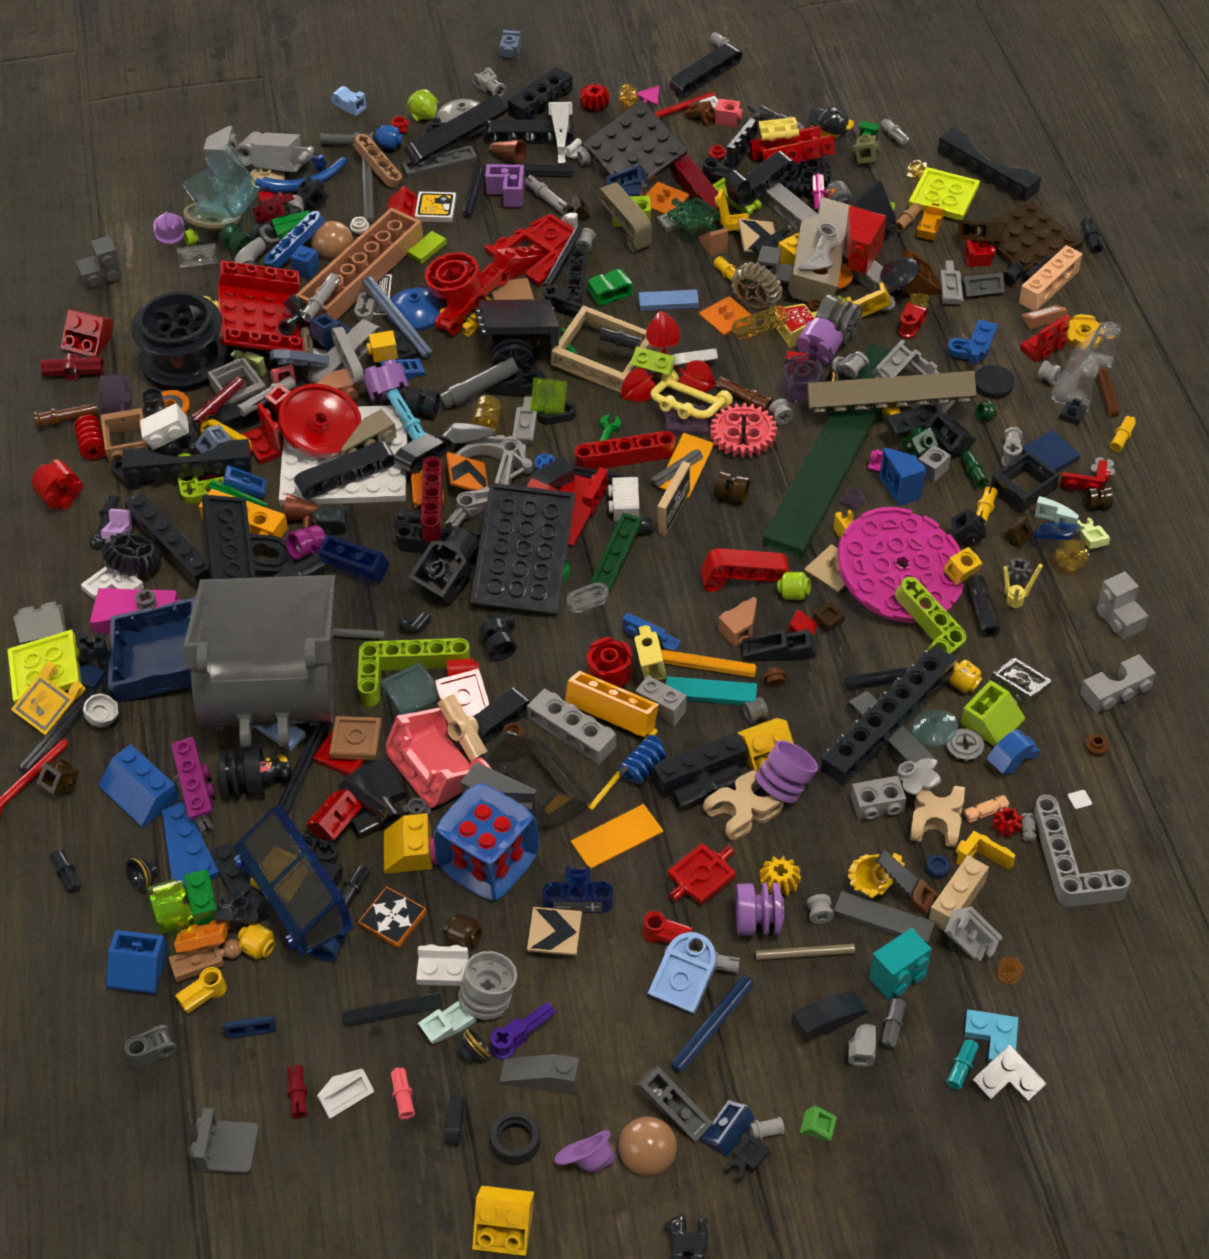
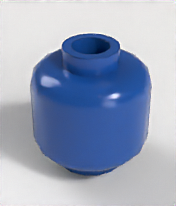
M382 125L376 131L375 143L378 144L380 149L395 151L398 145L402 144L403 135L399 134L398 127Z

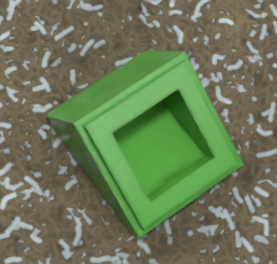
M815 1105L805 1111L800 1133L830 1141L837 1117Z

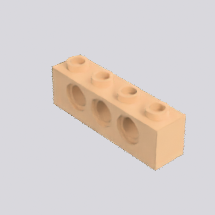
M1066 245L1022 285L1019 304L1032 311L1038 310L1079 272L1082 253Z

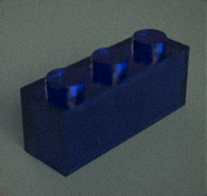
M326 534L317 551L326 564L380 583L390 565L383 553L330 534Z

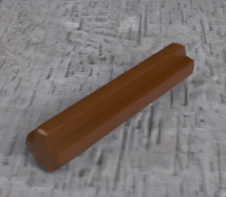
M1105 368L1099 369L1096 376L1110 417H1118L1121 410L1109 373Z

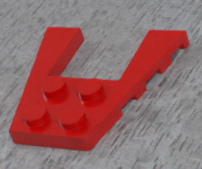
M548 214L530 223V227L514 231L515 234L508 238L504 236L497 239V243L491 246L485 245L484 250L494 258L496 250L507 247L515 248L524 240L532 245L541 247L542 251L548 255L525 272V278H528L529 281L540 287L548 277L575 228L554 215Z

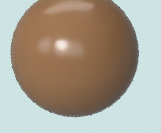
M338 221L324 222L311 237L312 249L317 250L318 258L326 261H333L354 242L349 228Z
M650 1116L636 1118L629 1122L620 1134L618 1140L620 1159L624 1166L636 1175L643 1177L659 1175L672 1165L676 1157V1137L670 1126L661 1119Z

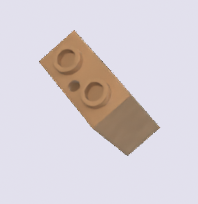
M142 408L101 415L104 445L109 464L116 459L122 458L123 449L146 448L149 450V445L142 438L140 420L144 419ZM140 429L142 441L112 446L111 434Z

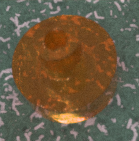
M1005 957L1000 960L997 968L998 977L1005 983L1013 984L1018 982L1023 974L1022 963L1014 957Z

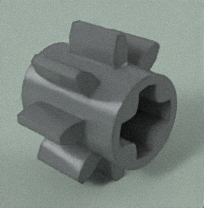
M1010 559L1009 565H1005L1008 568L1009 581L1012 584H1026L1027 578H1031L1032 570L1029 569L1030 563L1024 559Z

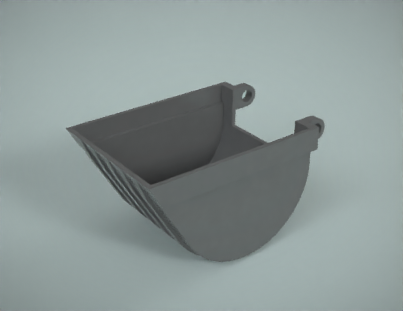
M335 575L200 580L183 646L185 669L190 668L193 701L199 727H215L216 730H222L226 726H239L240 746L242 749L251 748V727L253 725L271 728L273 724H278L279 747H289V727H295L296 723H309V726H318L319 722H333Z

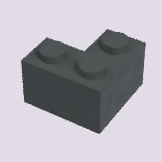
M110 236L92 240L91 245L94 256L76 261L85 289L123 279L116 249Z
M762 246L757 262H759L760 266L765 265L766 269L771 270L773 275H777L776 279L781 281L780 286L783 288L781 291L782 295L791 296L788 285L793 274L794 265L781 264V248Z

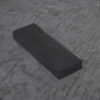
M935 404L888 415L884 420L892 436L895 437L907 434L919 426L922 429L926 428L925 426L938 409Z

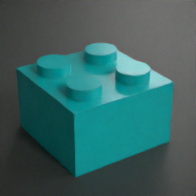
M910 928L873 953L869 979L888 1000L895 995L901 996L914 982L920 983L927 976L932 948L913 928Z

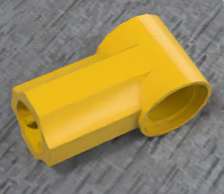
M208 967L201 972L198 980L177 993L175 997L185 1012L189 1014L210 998L221 997L226 992L227 985L218 968ZM217 981L215 984L209 985L211 982Z

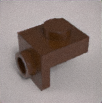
M695 101L684 112L687 119L701 117L705 126L715 119V110L710 101Z

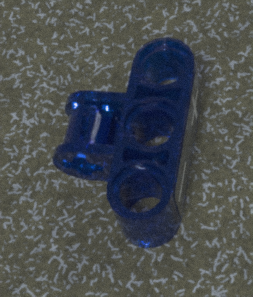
M566 866V882H549L542 890L544 908L582 911V913H605L613 907L612 886L603 881H590V866H586V868H570V866Z

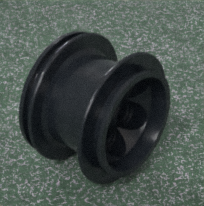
M170 292L153 298L135 314L131 323V334L135 343L141 348L138 356L139 366L145 378L152 385L165 391L190 392L198 390L210 384L208 372L228 363V346L220 345L219 341L222 315L219 308L211 300L189 292Z

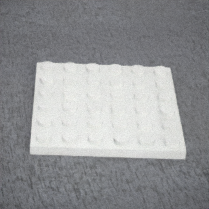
M393 405L358 407L362 420L382 409L395 423L397 438L387 443L394 455L398 449L408 444V433L404 431V423ZM283 437L279 489L280 506L285 505L286 493L303 498L294 483V478L298 473L341 457L342 454L331 458L312 457L293 448ZM395 464L389 469L306 500L317 504L406 501L407 470Z

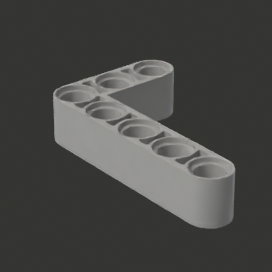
M1051 795L1040 796L1036 801L1033 815L1059 903L1072 907L1123 900L1130 885V876L1123 870L1079 874L1058 802Z

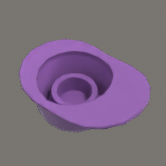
M166 211L155 219L153 227L158 241L164 244H174L183 239L185 227L182 217Z
M601 1131L592 1137L566 1146L555 1156V1163L564 1165L575 1162L581 1169L588 1172L603 1169L615 1160V1155L608 1142L611 1135L610 1131Z

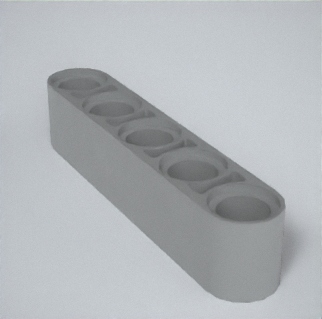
M365 319L361 320L346 334L358 360L368 351L366 343H370L369 334L382 332L381 327ZM335 346L326 354L329 355V364L321 363V367H312L307 374L308 383L316 384L329 373L346 369Z

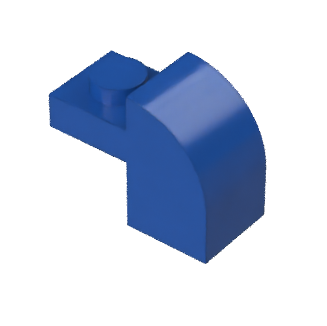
M1017 729L1003 737L986 759L1002 774L1014 773L1024 759L1036 758L1040 750L1035 746V742L1030 737L1025 736Z

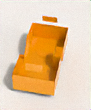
M932 203L933 206L939 207V204ZM926 205L922 221H920L917 228L916 237L935 241L945 209Z

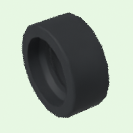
M510 1111L498 1117L490 1131V1142L494 1155L500 1161L509 1165H521L529 1162L536 1156L540 1148V1130L537 1122L529 1114L522 1111ZM521 1126L528 1129L531 1140L522 1149L509 1150L501 1145V1133L506 1128Z

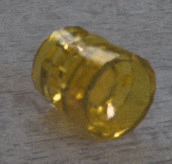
M490 395L479 397L475 405L471 424L493 428L496 431L502 411L500 400Z

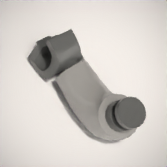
M270 224L263 225L260 229V237L243 247L237 253L234 262L255 265V259L264 251H271L280 242L279 237L271 239L274 228Z

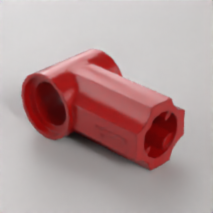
M652 911L644 917L642 935L650 943L662 941L670 944L677 936L692 932L693 928L667 920L662 913Z

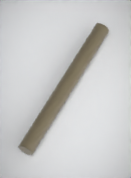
M842 944L755 950L756 960L855 954V945Z

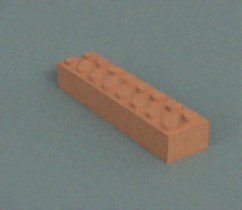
M390 208L296 294L303 302L302 307L304 309L307 307L308 300L315 296L328 275L333 273L339 277L340 282L324 302L323 309L316 313V316L326 313L334 320L340 318L357 302L360 293L368 291L363 284V280L366 277L370 276L377 283L407 255V251L423 239L422 221Z

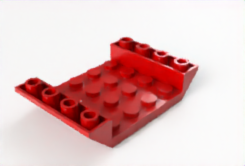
M221 260L218 282V308L222 315V326L219 332L220 345L270 352L274 349L305 352L304 338H301L299 335V324H296V330L289 336L283 335L278 328L279 323L284 318H291L292 312L283 303L293 293L295 295L298 293L300 285L299 271Z

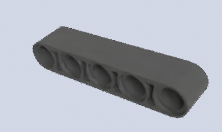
M865 691L847 702L846 708L854 720H860L864 716L866 709L869 706H874L878 701L869 692ZM903 726L882 746L899 766L906 761L916 763L925 758L935 759Z

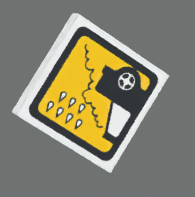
M419 192L415 218L422 222L452 223L457 198L456 193Z

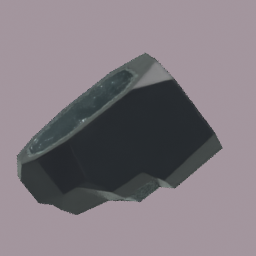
M339 505L324 506L312 513V521L323 530H331L333 533L347 531L346 508Z

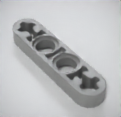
M342 326L332 328L334 345L352 383L364 382L362 366Z

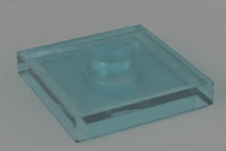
M421 662L381 680V686L401 715L413 712L439 699L435 682Z

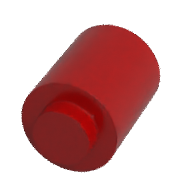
M474 658L447 660L448 677L479 669V662H474Z

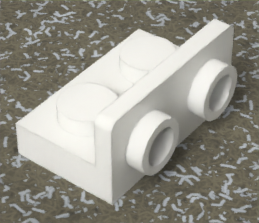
M433 944L418 946L417 985H461L466 963L469 960L467 947L459 945L443 947Z

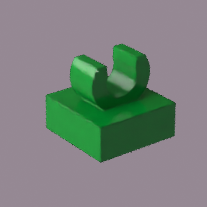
M861 120L859 126L860 136L865 134L875 135L876 140H878L879 124Z

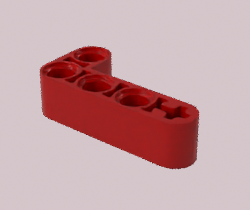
M720 548L714 549L707 554L700 569L704 588L708 592L719 591L727 579L778 582V580H782L784 573L790 572L786 555L782 553Z

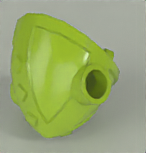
M418 90L408 99L407 109L417 122L420 120H431L436 116L437 103L439 101L430 91Z

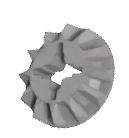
M959 729L949 735L946 747L949 749V755H954L956 760L961 758L967 762L969 759L976 760L979 755H982L984 741L978 733L972 730ZM963 740H965L968 746L967 750L962 746Z

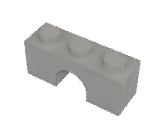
M1138 654L1120 663L1117 674L1120 681L1110 680L1103 672H1100L1083 680L1080 695L1096 713L1104 709L1109 710L1121 701H1128L1133 695L1148 691L1153 686L1156 673Z

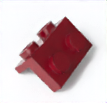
M283 192L273 195V199L268 198L261 201V205L252 209L257 223L271 222L272 219L284 216L286 213L283 205L294 200L292 193L284 195Z

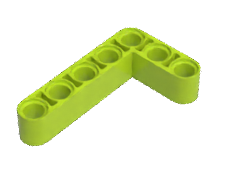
M462 638L369 641L363 643L359 648L358 691L361 704L366 707H372L379 703L381 671L447 668V660L471 658L468 641Z

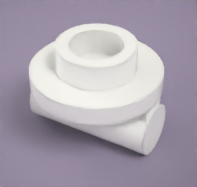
M577 138L565 148V155L572 159L578 158L577 151L582 148V141Z

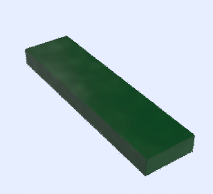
M622 512L590 581L591 587L611 593L643 523L641 517Z

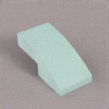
M1039 496L1034 517L1055 521L1053 528L1075 533L1079 515L1058 502Z
M457 1001L443 1012L440 1009L436 1010L418 1024L433 1044L457 1034L475 1023L477 1019L465 1012L459 1001Z

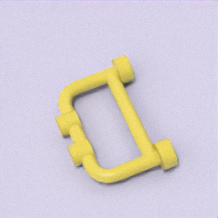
M674 370L672 374H662L661 381L651 390L652 399L660 403V408L663 411L668 412L670 409H675L682 419H686L689 416L699 419L709 418L720 408H727L733 401L732 395L728 391H720L714 397L679 383V376ZM666 387H670L712 405L707 410L701 411L695 409L691 403L682 404L677 402L671 395L665 397L659 393Z

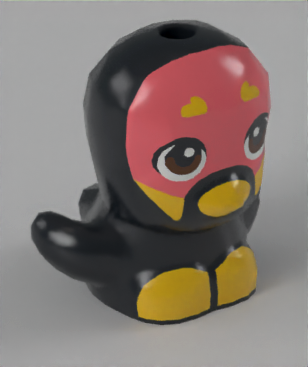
M280 754L275 760L266 758V760L260 762L262 784L271 782L275 778H281L285 783L289 781L292 770L285 755Z

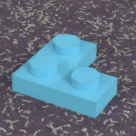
M967 1009L964 1037L990 1041L988 1063H991L1009 1045L1016 1051L1018 1017Z

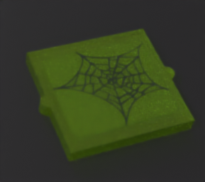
M534 378L530 410L545 412L546 414L549 412L564 414L567 381L552 380V378Z

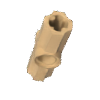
M455 694L441 699L437 704L449 723L448 734L451 739L460 742L471 762L475 758H485L489 753L477 734L479 727L476 719L466 715Z

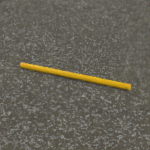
M653 728L648 735L655 736L658 730ZM619 771L587 807L589 811H593L622 776Z

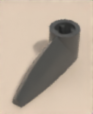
M452 423L440 439L447 442V450H454L459 443L481 440L496 433L493 428Z

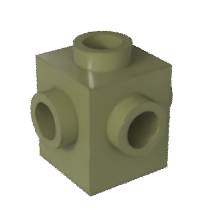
M862 135L857 138L856 144L853 145L854 156H857L858 164L876 161L878 153L881 152L880 142H876L875 135Z

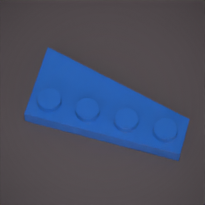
M183 801L162 810L175 896L187 891L184 879L186 874L205 869L208 870L211 880L220 877L219 871L194 820L188 816L185 802Z

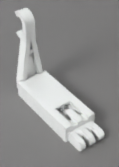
M549 102V115H552L557 139L558 165H565V141L569 115H573L572 102Z

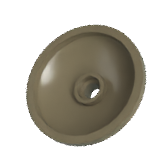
M202 201L186 206L184 218L191 225L201 230L215 233L229 229L239 223L241 212L235 206L227 203Z

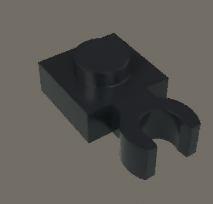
M749 1133L733 1151V1157L736 1160L727 1162L725 1173L728 1174L730 1170L737 1169L739 1173L736 1175L735 1181L737 1183L742 1181L745 1176V1170L748 1168L754 1172L770 1154V1149Z

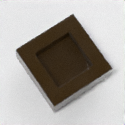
M829 602L814 612V619L827 631H830L845 621V614L832 602Z

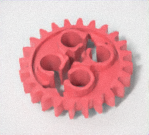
M736 403L735 408L728 405L727 411L720 409V414H715V419L711 420L710 433L711 439L714 440V445H719V451L725 449L726 455L733 452V457L740 454L741 458H744L745 454H748L752 458V453L760 456V450L767 452V447L772 448L773 442L776 441L777 427L776 421H773V416H768V411L762 412V407L754 409V404L747 407L746 403L739 407ZM740 416L746 417L745 444H741L742 417Z

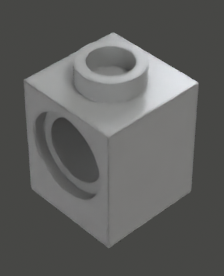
M933 445L918 460L925 466L926 475H924V478L932 483L937 481L949 470L951 455Z

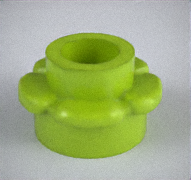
M192 228L184 231L183 234L187 246L194 245L195 247L196 243L199 242L197 231H193Z

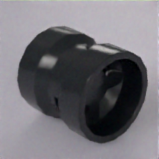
M149 388L142 393V400L145 404L144 408L149 416L166 408L160 389Z

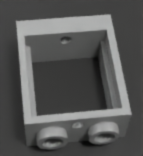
M244 357L208 372L210 386L216 394L223 389V385L231 382L236 376L240 378L245 376L251 386L239 390L224 405L253 397L266 390V385Z

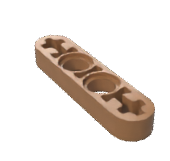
M365 134L356 135L353 146L387 186L398 187L402 175L369 136Z

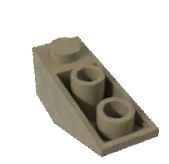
M382 409L365 417L342 447V456L381 441L391 442L397 438L395 423Z

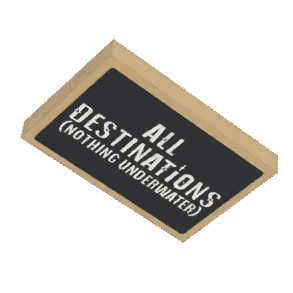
M683 461L658 504V533L666 536L690 492V463Z

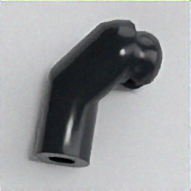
M405 509L394 516V522L397 526L412 521L421 522V512Z

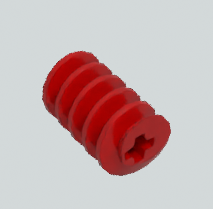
M93 415L81 416L74 425L80 455L87 460H99L106 454L100 420Z

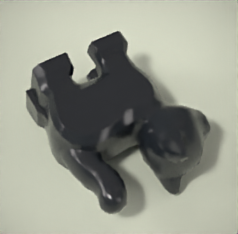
M192 417L187 418L189 433L165 444L164 451L172 456L181 455L182 445H188L189 450L192 452L196 450L194 444L198 440V434Z
M86 633L76 634V656L81 662V666L88 665L89 661L97 660L101 670L109 666L111 651L107 648L105 633H96L94 636L95 640L93 641L87 640Z
M681 1212L680 1216L673 1217L669 1222L665 1223L664 1231L671 1237L672 1255L669 1259H683L686 1256L690 1257V1259H705L708 1248V1229L706 1227L708 1219L706 1217L700 1218L698 1221L699 1232L686 1233L687 1224L683 1212Z

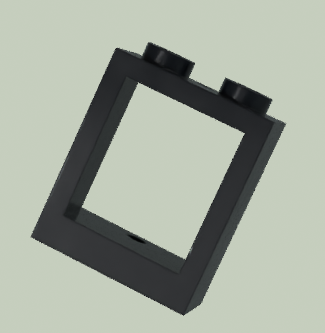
M1028 451L993 475L990 490L992 487L995 488L1000 498L1019 513H1022L1037 503L1039 496L1046 497L1056 490L1059 474ZM1025 471L1042 483L1029 493H1026L1012 482L1013 479Z

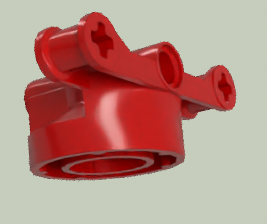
M461 252L448 253L435 259L426 269L425 280L430 293L437 298L446 299L447 307L435 320V327L439 330L444 329L448 331L452 336L458 334L465 317L473 309L479 307V300H486V295L494 287L507 284L510 278V271L505 268L500 269L496 264L490 263L480 273L476 259L469 254Z

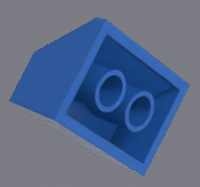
M129 745L112 758L98 785L110 799L142 828L161 815L162 810L171 807L179 801L175 784L132 745Z

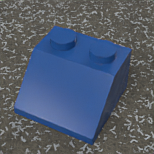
M884 448L879 478L896 504L901 506L920 500L922 490L924 489L925 466L914 455Z

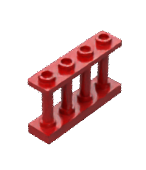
M819 126L799 130V137H792L790 140L782 138L770 142L769 140L762 141V138L749 141L752 160L763 158V161H765L778 151H782L795 163L835 154L834 137L832 135L821 137V128Z

